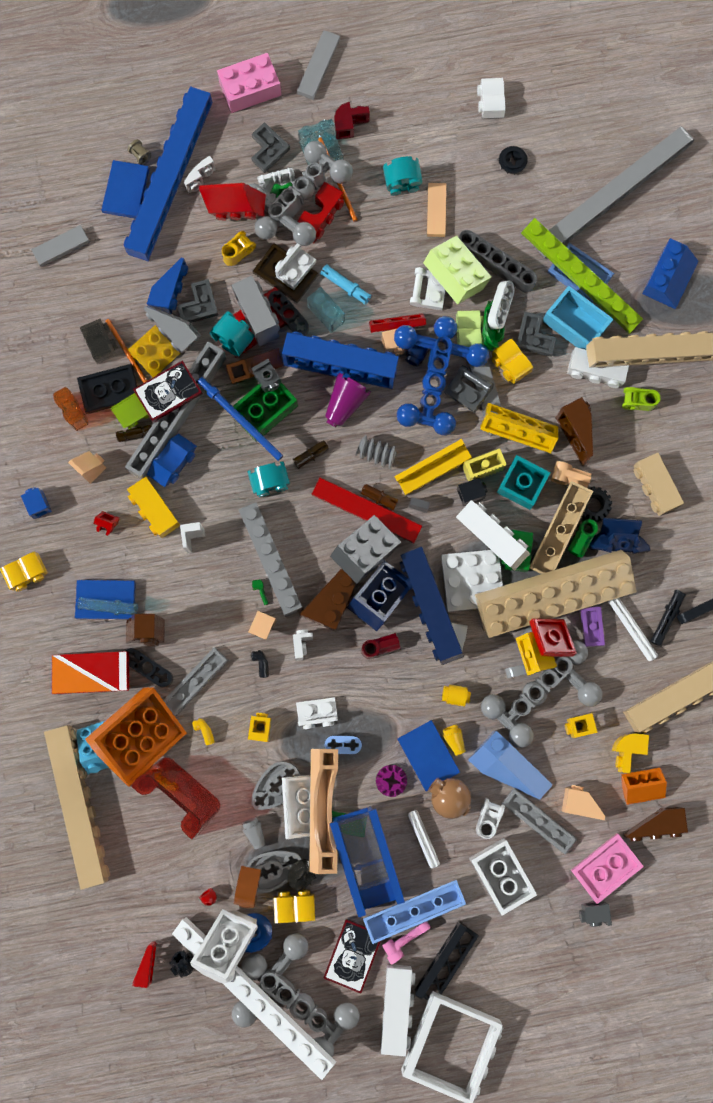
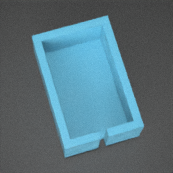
M568 286L546 312L542 321L577 348L586 350V345L593 338L603 335L613 321V318Z

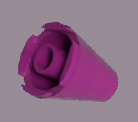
M341 373L337 375L325 414V418L328 419L326 423L335 428L337 425L342 426L371 393L370 390H366V387L349 377L342 378L343 374Z

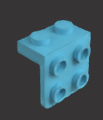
M105 721L78 729L76 732L80 764L87 774L97 773L100 770L109 768L85 740Z

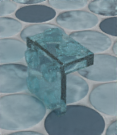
M332 119L322 120L318 124L304 126L298 130L299 144L303 154L304 148L309 142L318 141V138L322 137L330 157L334 160H344L335 136V125Z

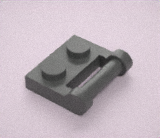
M462 365L444 393L476 413L492 391L494 384L490 381L486 382ZM466 377L482 387L483 390L480 393L462 382V379Z

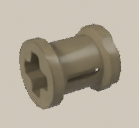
M139 139L129 144L128 152L137 158V162L140 165L150 160L151 152L142 146V142Z

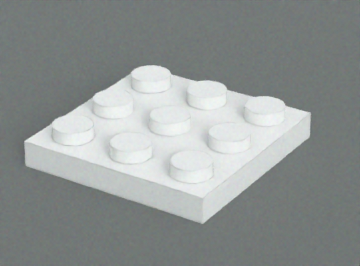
M492 550L441 555L447 612L476 610L478 606L475 594L503 586L500 558Z

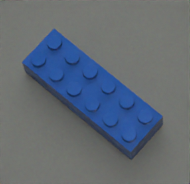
M287 332L282 351L284 366L333 377H337L341 373L343 374L342 378L349 377L356 382L393 389L399 356H395L392 352L381 353L373 348L362 349L358 348L355 344L344 345L336 340L325 341L318 336H303L299 332Z

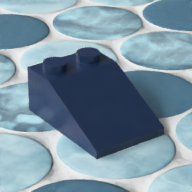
M384 560L352 599L347 609L375 631H378L409 591L406 582L408 578Z

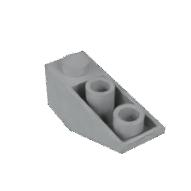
M152 306L144 307V310L147 312L146 316L152 322L155 321L158 324L159 331L165 337L168 336L171 339V345L177 351H186L201 337L200 333L189 321Z

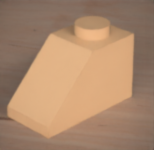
M90 451L68 462L90 484L106 469L102 464L105 460L97 453L93 455Z
M572 785L571 789L565 788L562 812L605 820V815L590 793L583 791L584 787Z

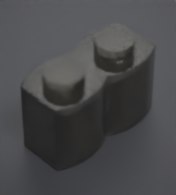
M98 319L80 327L91 355L97 364L117 356L116 350L118 346L114 338L110 339L108 335L111 333L107 322L103 323L101 319Z

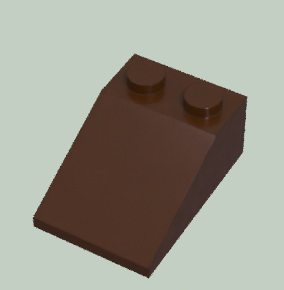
M581 397L563 406L557 414L556 420L581 465L584 466L593 457L591 407Z

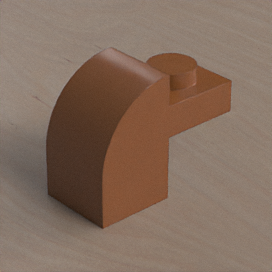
M241 866L234 897L235 905L243 908L255 907L261 878L260 869Z

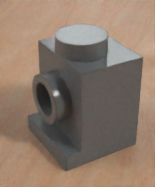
M269 359L252 368L255 378L265 393L276 390L279 384H281L280 377ZM270 374L269 378H265L264 376Z
M608 903L581 904L582 910H579L581 923L590 924L591 927L601 926L602 922L608 926L612 925Z

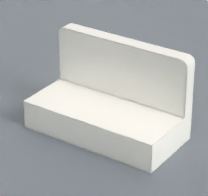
M200 522L180 525L183 549L188 554L192 553L191 539L205 537V529Z

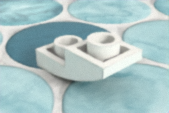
M211 156L202 160L187 176L184 184L188 194L199 190V185H204L202 178L210 176L216 170Z

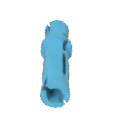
M328 264L323 267L325 271H321V275L348 292L350 297H355L364 305L369 302L372 295L361 289L359 284L351 282Z

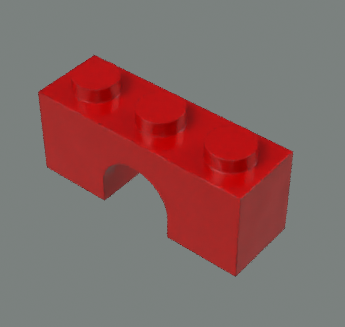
M327 182L323 183L315 195V204L323 210L318 214H310L304 211L297 221L298 223H310L315 228L316 238L313 244L317 239H321L325 231L324 228L327 224L330 225L332 223L335 212L341 210L344 205L343 192Z

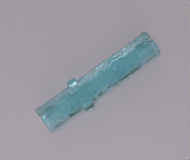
M79 597L78 601L81 602H78L77 605L78 609L114 613V615L137 614L135 611H138L137 603L121 602V600L108 601Z

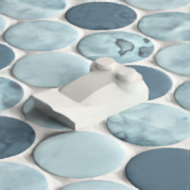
M222 909L191 960V966L201 974L220 983L231 981L234 978L235 969L258 928L257 919L237 910L228 912Z

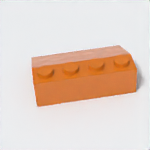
M147 687L141 689L85 740L96 755L130 787L187 732L154 687Z

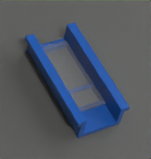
M369 806L333 818L330 827L358 918L366 915V909L396 900L397 905L405 903L376 808L372 809Z

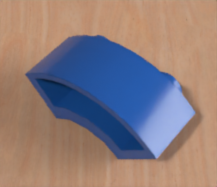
M177 434L169 439L163 451L153 460L146 475L163 487L168 486L170 483L174 484L185 465L191 463L196 455L194 451L197 446L182 435Z

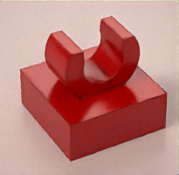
M102 511L95 516L93 524L97 525V532H100L102 527L106 528V535L108 536L112 533L113 528L118 525L120 517Z

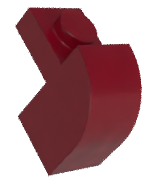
M346 102L338 107L334 115L336 140L354 138L353 124L370 122L369 106L351 108L350 102Z

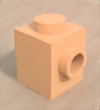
M396 329L382 332L381 339L385 352H392L397 356L407 351V349H402L396 345L394 341Z

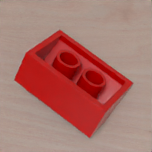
M245 183L199 185V190L208 213L216 216L217 220L226 221L227 218L233 220H241V218L255 220L256 217H264L266 194Z

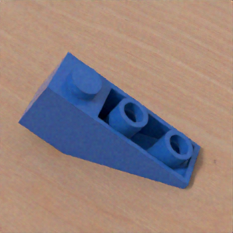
M181 257L152 286L147 301L148 306L155 307L169 314L176 310L178 302L176 298L178 293L182 291L183 276H186L188 272V266L184 258Z

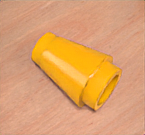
M457 724L443 729V737L454 754L460 755L466 752L461 728H458Z

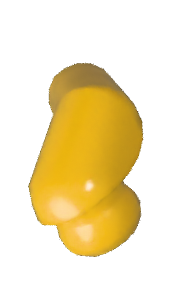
M202 718L194 720L192 722L195 731L201 729L205 745L214 744L215 740L212 730Z

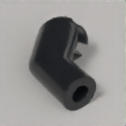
M252 651V661H258L259 677H269L268 661L263 651Z

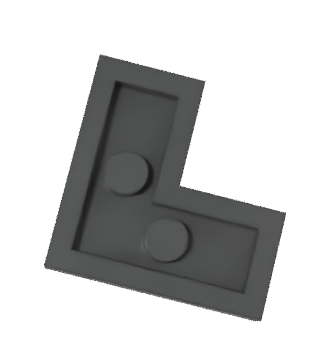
M265 122L252 133V138L262 148L251 159L265 173L290 150V146Z
M209 279L191 283L195 301L177 305L180 317L192 323L218 316Z
M524 312L517 339L518 347L520 350L552 357L557 337L539 333L543 316Z

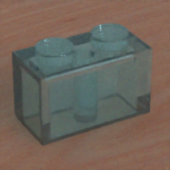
M322 287L307 297L308 308L331 333L345 322V313Z

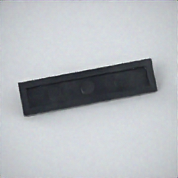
M458 921L414 989L415 995L428 1001L430 996L426 992L432 984H437V993L442 995L479 935ZM465 931L472 935L469 943L460 945L459 940ZM459 949V959L449 962L448 958L452 951ZM448 966V976L438 979L437 975L442 967Z

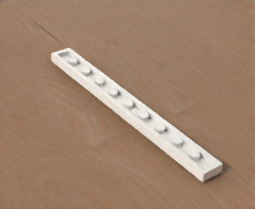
M187 917L182 919L172 933L193 955L196 954L206 937ZM237 966L234 978L228 983L223 984L300 1060L323 1080L336 1061Z

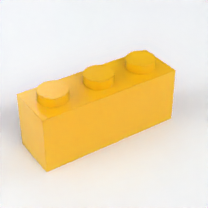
M146 476L127 489L130 493L127 497L133 505L137 504L141 510L138 513L144 521L148 519L151 523L149 528L155 536L159 535L161 538H164L180 527L179 522Z

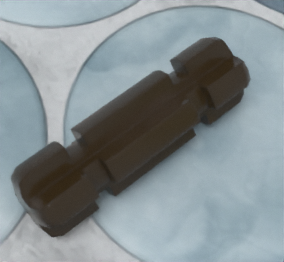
M147 425L144 428L127 429L125 432L123 430L117 431V441L123 442L126 439L143 438L152 426Z

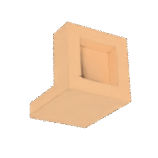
M257 611L248 632L266 640L277 620L274 617Z

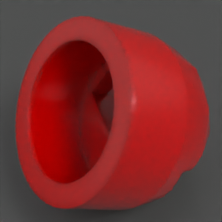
M209 888L200 895L199 899L204 905L211 906L216 903L217 895L212 888Z

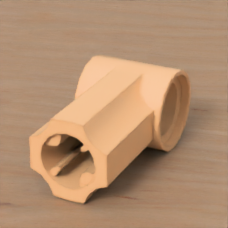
M557 461L551 481L560 485H569L573 481L588 488L592 474L572 468V465L566 462Z

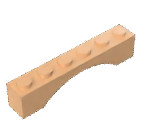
M311 749L309 872L315 874H337V849L330 823H332L333 788L338 771V749Z

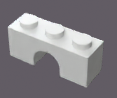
M575 347L571 354L567 374L575 379L585 378L589 379L592 383L599 384L601 382L608 384L611 388H621L626 381L629 365L589 368L587 350Z

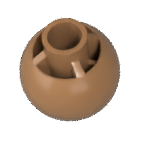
M437 778L428 789L432 793L431 802L433 808L444 818L455 819L461 815L465 816L471 809V806H469L471 803L470 791L458 779L447 778L442 781Z

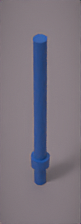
M203 377L198 380L197 383L207 391V395L212 400L215 399L277 461L282 459L283 455L220 394V391L215 386L212 387Z

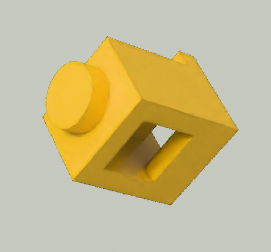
M256 712V716H251L248 740L269 742L272 718H268V714ZM259 723H262L264 725V729L262 731H259L257 729V725Z
M592 713L568 718V723H565L566 733L571 735L572 738L598 733ZM578 722L582 725L580 730H577L575 726Z

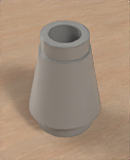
M257 817L243 822L242 830L254 849L263 847L265 842L261 821H258Z

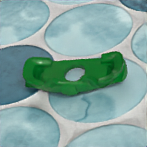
M488 301L484 312L482 334L484 345L488 350H494V348L499 347L498 342L503 340L505 326L501 329H489L488 316L493 301Z

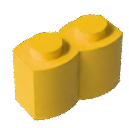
M509 339L492 352V362L496 367H500L504 371L503 376L508 382L511 381L515 384L533 370L531 362L512 339Z
M35 551L0 568L9 590H16V592L26 589L27 584L32 581L34 583L42 581L44 576L48 574L39 553Z
M300 890L296 895H290V891L278 892V895L274 896L275 923L315 921L314 894H310V890Z

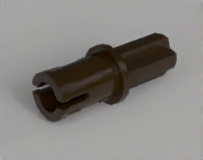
M321 441L310 449L306 448L305 452L293 458V462L300 469L310 461H315V458L328 451L329 447L325 441Z

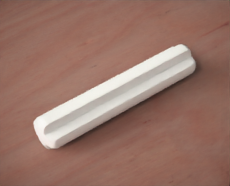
M413 810L409 812L408 817L430 868L439 866L440 862L418 811Z

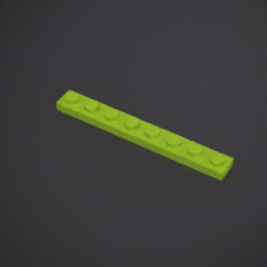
M536 218L521 232L526 239L626 332L631 333L643 320L636 311Z

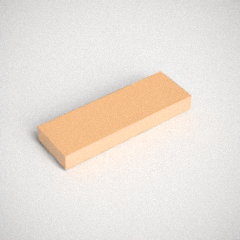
M428 183L427 237H445L446 183Z

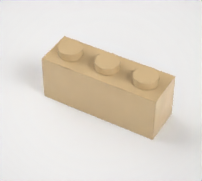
M659 453L642 459L633 466L634 474L637 479L641 480L643 492L646 496H649L651 508L658 516L684 504Z

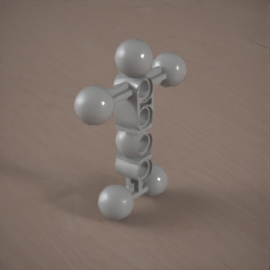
M309 142L304 148V157L310 164L307 166L306 171L302 172L303 176L295 179L292 187L289 186L287 190L283 191L273 203L266 198L264 211L270 216L260 217L255 222V233L257 236L264 240L271 239L277 233V226H285L293 232V239L297 244L301 246L312 244L316 238L315 228L307 222L298 223L293 217L300 210L301 205L305 204L304 200L311 198L315 190H318V187H321L326 181L324 174L328 170H330V176L336 183L348 182L353 174L351 164L343 159L334 160L327 155L326 147L322 142ZM255 183L248 184L249 186L264 193V190L260 185Z
M531 626L526 628L522 635L532 632ZM572 641L577 654L573 657H554L557 667L544 670L539 678L527 683L523 688L522 694L519 695L520 699L512 702L511 709L508 712L505 711L504 700L498 695L491 694L482 700L481 711L488 719H497L509 731V740L514 746L525 748L532 743L534 737L533 730L529 725L517 723L516 720L520 716L529 714L535 706L544 703L547 693L551 691L550 688L557 686L564 678L578 690V698L583 705L593 707L602 700L603 693L600 686L593 682H586L572 668L573 665L582 664L587 659L588 649L581 641ZM559 661H563L566 664L564 672L558 669ZM547 674L553 678L551 685H547L544 682V677ZM532 688H536L539 691L537 699H533L530 695ZM518 702H523L526 706L523 713L518 712L516 709Z
M296 933L285 938L283 943L284 953L271 969H267L266 960L259 954L253 953L245 957L242 962V971L251 980L261 979L258 986L280 1004L286 1005V1008L290 1010L294 1018L304 1020V1023H308L314 1032L322 1031L325 1036L316 1037L314 1040L333 1057V1044L344 1030L353 1029L358 1024L360 1014L355 1005L351 1003L340 1004L334 1012L335 1022L332 1024L327 1020V1013L323 1009L318 1008V1005L314 1003L310 995L300 993L299 989L296 991L295 986L282 975L293 960L302 959L307 954L309 946L307 939L303 935ZM266 976H273L276 982L272 985L265 982ZM288 989L292 995L285 998L281 995V991ZM241 1001L234 1005L231 1016L237 1026L249 1027L256 1021L257 1017ZM304 1002L308 1008L305 1011H300L296 1005ZM314 1016H321L324 1021L321 1024H315L312 1019Z

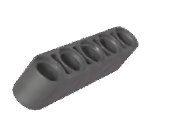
M464 230L460 233L459 239L461 241H470V243H464V245L482 266L505 281H512L514 287L522 292L528 293L533 290L537 281V275L533 270L470 230ZM482 249L486 253H479L477 250ZM498 259L501 263H495L493 260ZM513 269L516 273H510L508 270ZM524 279H529L531 283H525Z

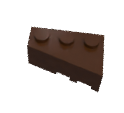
M340 569L300 613V616L336 632L357 584L343 569Z
M134 614L129 620H126V643H144L147 646H159V643H164L165 620L156 614Z

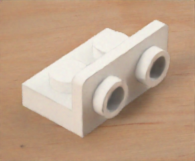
M299 244L291 246L284 260H280L275 267L276 278L293 290L316 263V259L302 250Z
M298 630L293 635L295 661H301L303 656L307 655L306 642L302 641L313 640V633H308V630Z
M335 697L296 703L298 725L303 726V729L315 728V724L322 723L323 727L333 726L334 721H338Z

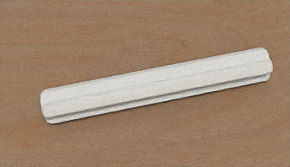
M620 598L608 601L647 660L652 661L657 658L658 654Z

